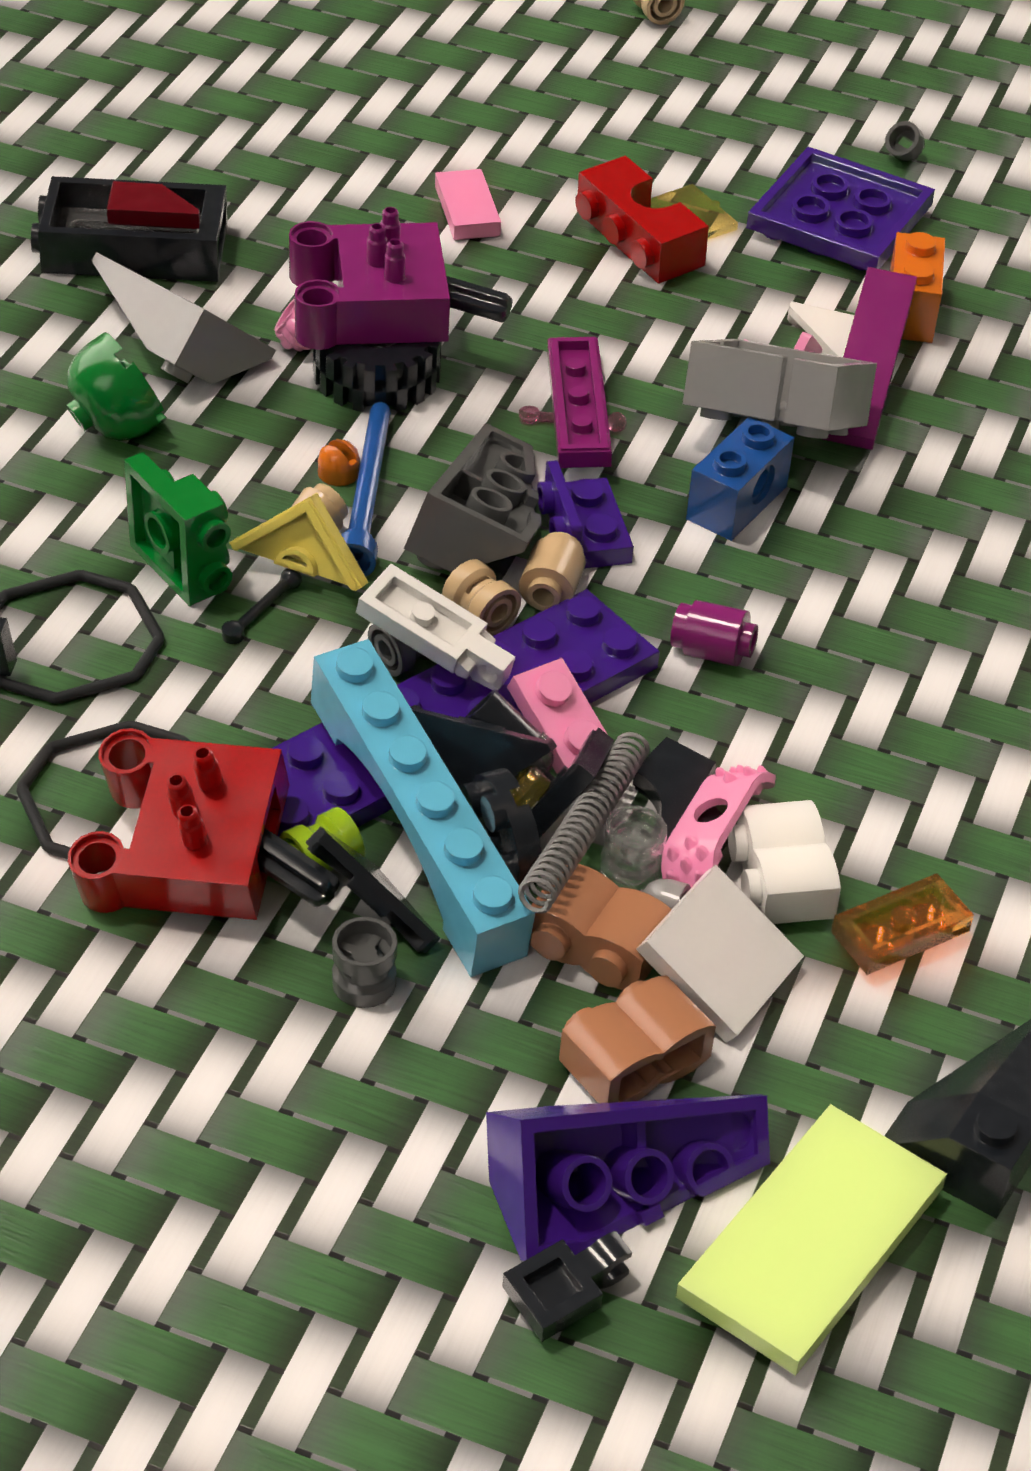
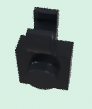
M617 1231L606 1234L576 1255H574L562 1239L504 1272L502 1287L538 1338L543 1342L601 1308L603 1293L600 1289L618 1283L629 1274V1269L624 1261L632 1257V1251Z

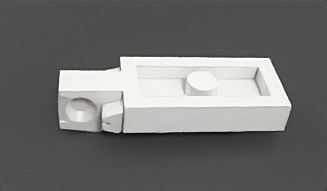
M390 564L359 598L356 609L358 615L451 673L455 672L457 676L465 679L470 675L472 680L497 691L509 678L515 656L494 644L496 639L486 631L487 622L393 564Z

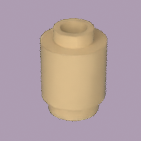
M564 532L549 533L535 543L519 581L520 594L530 606L544 611L566 599L574 597L586 564L581 543L575 537Z

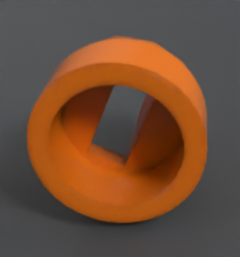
M335 439L322 447L318 456V476L323 482L333 486H345L354 483L358 479L360 457L354 445L346 440Z

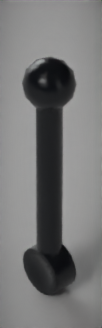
M288 568L284 569L280 576L281 581L239 620L227 621L222 625L223 641L229 644H237L243 641L245 637L244 629L287 589H294L300 586L302 582L301 573Z

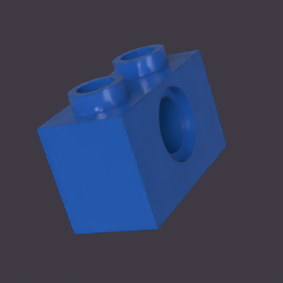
M749 416L692 469L686 520L732 541L787 487L795 437L772 427L768 423L760 422Z

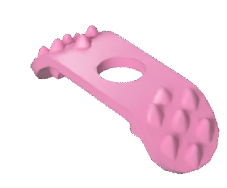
M738 765L736 768L731 767L729 771L717 767L715 774L708 776L701 784L664 846L661 862L662 879L677 880L690 884V887H692L706 871L714 865L718 866L723 857L721 848L752 795H760L763 789L775 787L776 775L768 772L761 765L758 766L757 770L749 766L743 767L742 765ZM717 805H727L726 811L715 820L697 822L700 815L707 809Z

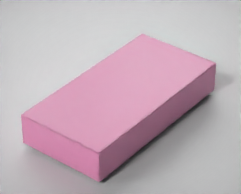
M481 169L435 173V188L454 240L500 236L501 220Z

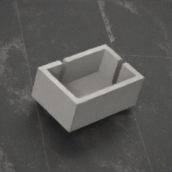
M740 339L691 341L683 404L701 407L700 416L710 419L731 420L732 416L742 418L750 416L760 422L768 423L776 429H779L780 425L797 427L796 434L821 439L828 438V434L847 436L848 428L867 426L877 363Z

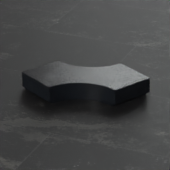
M668 737L646 757L633 778L635 789L651 801L658 813L659 822L652 831L650 846L662 853L669 836L701 784L708 776L715 774L717 763ZM713 806L704 811L697 822L715 820L722 813L716 806ZM728 837L721 848V852L728 845Z

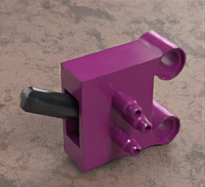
M386 207L382 212L380 223L327 225L321 222L307 221L294 225L289 232V278L293 284L298 286L294 293L295 338L303 347L322 350L329 349L335 345L448 342L450 308L501 323L505 322L509 317L513 299L507 293L446 276L437 222L400 223L399 211L394 207ZM338 281V286L332 282Z

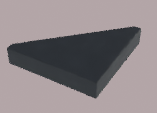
M418 705L410 707L459 788L463 784L472 782L475 775L499 768H505L515 775L557 747L552 738L541 739L508 731L503 726L463 716L456 718L423 710Z
M599 727L596 731L593 729L589 733L569 768L566 765L562 767L538 797V803L531 809L537 825L539 838L596 777L614 743V740Z
M322 826L306 841L309 846L307 849L317 858L348 878L350 881L346 885L381 918L386 916L418 953L422 951L426 954L440 940L438 934L371 861Z

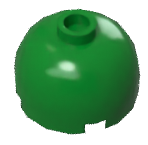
M104 332L86 344L73 358L67 374V386L73 400L66 404V407L83 431L93 426L100 434L109 439L118 441L136 439L167 420V417L161 413L164 411L163 406L134 362L129 364L124 358L119 361L115 354L123 348L109 333Z

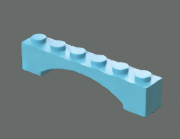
M367 639L314 656L311 704L334 744L344 743L358 757L392 806L429 881L443 919L442 929L469 976L473 977L527 957L535 912L527 909L520 901L518 883L370 640Z

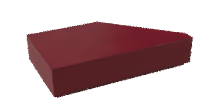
M113 181L107 205V221L111 225L199 229L200 226L199 209L163 184Z

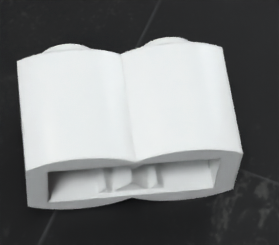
M812 800L746 805L737 821V825L733 827L728 836L731 860L733 862H741L743 867L741 875L742 892L773 924L835 919L841 891L840 879L835 859L829 846L826 844L821 818Z

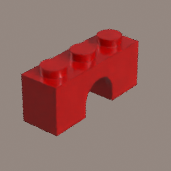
M626 155L580 171L578 175V193L575 197V204L579 215L595 227L611 244H614L654 281L660 284L705 266L709 226L681 202L664 208H651L653 178Z

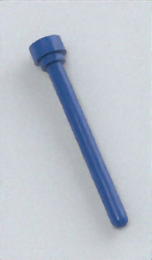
M383 402L373 404L370 409L349 528L341 534L365 577L374 571L378 555V545L370 534L391 414L389 406Z

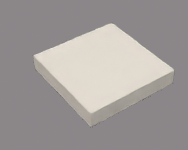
M714 865L700 877L636 948L661 976H668L716 1025L715 1032L725 1043L739 1035L804 957L717 865Z

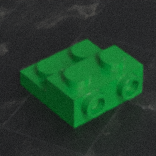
M144 452L124 459L130 546L189 607L227 590L233 577L231 569L227 566L230 562V556L226 546L231 536V529L225 523L228 520V511L220 494L216 491H210L194 474L175 481L168 470L160 469Z

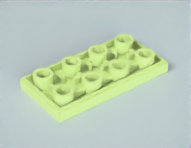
M830 1104L681 1279L677 1286L676 1298L796 1376L941 1192L947 1174Z

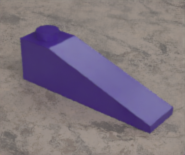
M762 1094L558 1105L486 1112L489 1183L522 1261L529 1259L562 1239L574 1255H576L608 1233L617 1231L620 1235L638 1225L647 1226L665 1217L663 1212L697 1195L705 1197L770 1164L767 1095Z

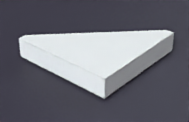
M791 301L787 317L789 323L799 325L808 334L813 335L822 347L821 354L843 357L854 315Z

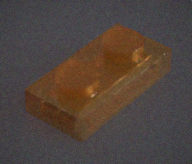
M936 873L834 915L831 933L865 974L868 975L969 932L974 914Z

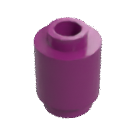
M695 600L692 605L680 603L673 619L670 642L672 647L682 649L685 656L737 667L741 663L743 656L751 658L754 653L758 638V624L751 623V615L747 610Z

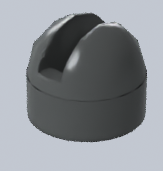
M901 121L894 124L887 132L885 146L896 159L909 162L917 159L925 148L924 135L914 123ZM902 137L912 143L908 149L898 144Z

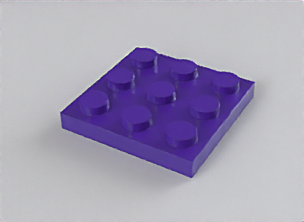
M807 147L748 212L746 228L762 233L767 238L782 240L805 248L810 253L825 255L848 263L858 270H867L868 267L880 269L893 253L896 232L910 233L932 206L935 189Z

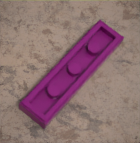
M872 267L867 268L843 357L877 363L867 426L848 428L847 436L828 434V438L823 440L873 450L914 296L917 276Z
M598 337L549 338L547 340V355L557 459L560 468L611 467L612 448Z

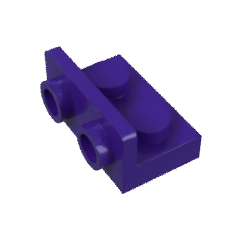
M558 460L546 461L545 481L538 482L537 491L539 511L541 514H548L550 518L549 533H568L581 543L586 560L584 569L632 563L634 546L607 477L566 482Z

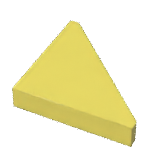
M318 493L313 494L229 542L235 551L241 549L274 560V564L312 577L318 575L348 585L353 591H357L369 583Z

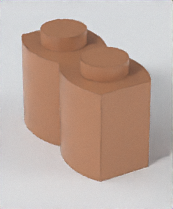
M578 864L550 910L545 913H535L529 945L546 959L569 965H580L598 983L607 987L624 990L636 981H644L653 969L636 948L672 909L659 899L645 892L631 888H619L602 873ZM544 890L541 891V893L551 894L550 892ZM539 896L536 898L540 901H546V899L540 898ZM532 903V905H531V906L536 907V908H542V907H544V906L536 905V904H534V903Z
M658 976L646 981H636L621 992L616 1002L605 1003L594 1008H583L572 1015L562 1029L559 1061L598 1103L638 1101L659 1084L669 1083L682 1078L709 1059L712 1053L716 1025L668 976Z

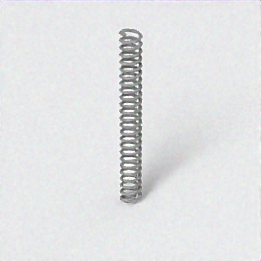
M626 732L617 737L596 777L578 796L550 841H548L518 888L519 899L530 911L545 913L550 910L552 904H554L561 890H563L570 876L577 868L578 863L582 860V857L650 753L648 741L640 734ZM628 737H634L639 739L643 743L644 747L638 741ZM624 743H631V744L637 746V747L639 748L640 752H639L636 748H634L633 746L628 745V744H624ZM534 883H536L544 891L550 892L551 894L541 893L539 890H537ZM529 887L534 894H536L540 898L546 899V901H540L534 898L529 891ZM524 893L528 897V899L532 901L534 904L544 907L536 908L531 906L526 901Z

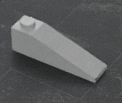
M97 252L92 259L94 266L141 341L149 351L165 359L161 366L162 370L186 383H189L192 375H195L212 385L272 359L276 351L274 348L204 308Z

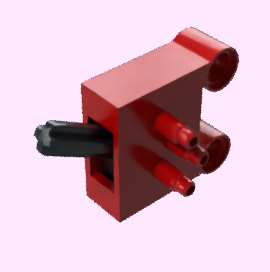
M133 728L118 730L103 740L99 747L98 758L113 800L122 807L141 809L129 849L123 847L118 837L105 831L90 832L81 836L72 844L68 852V864L81 899L90 910L99 913H109L123 907L257 920L267 876H270L314 907L328 905L334 899L335 892L340 885L338 877L277 836L290 786L282 749L150 738L143 731Z

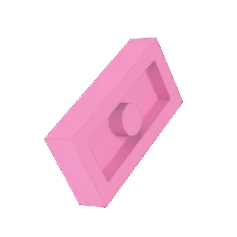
M563 658L515 675L507 686L522 715L541 732L539 738H552L556 743L557 747L546 756L557 774L564 765L568 768L571 766L584 741L593 729L596 731L599 727L606 733Z

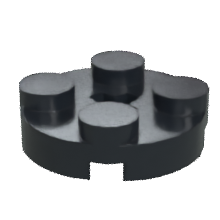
M499 768L477 774L472 782L461 785L460 790L520 886L542 852L534 815L529 804L517 807L509 790L521 786L509 770Z

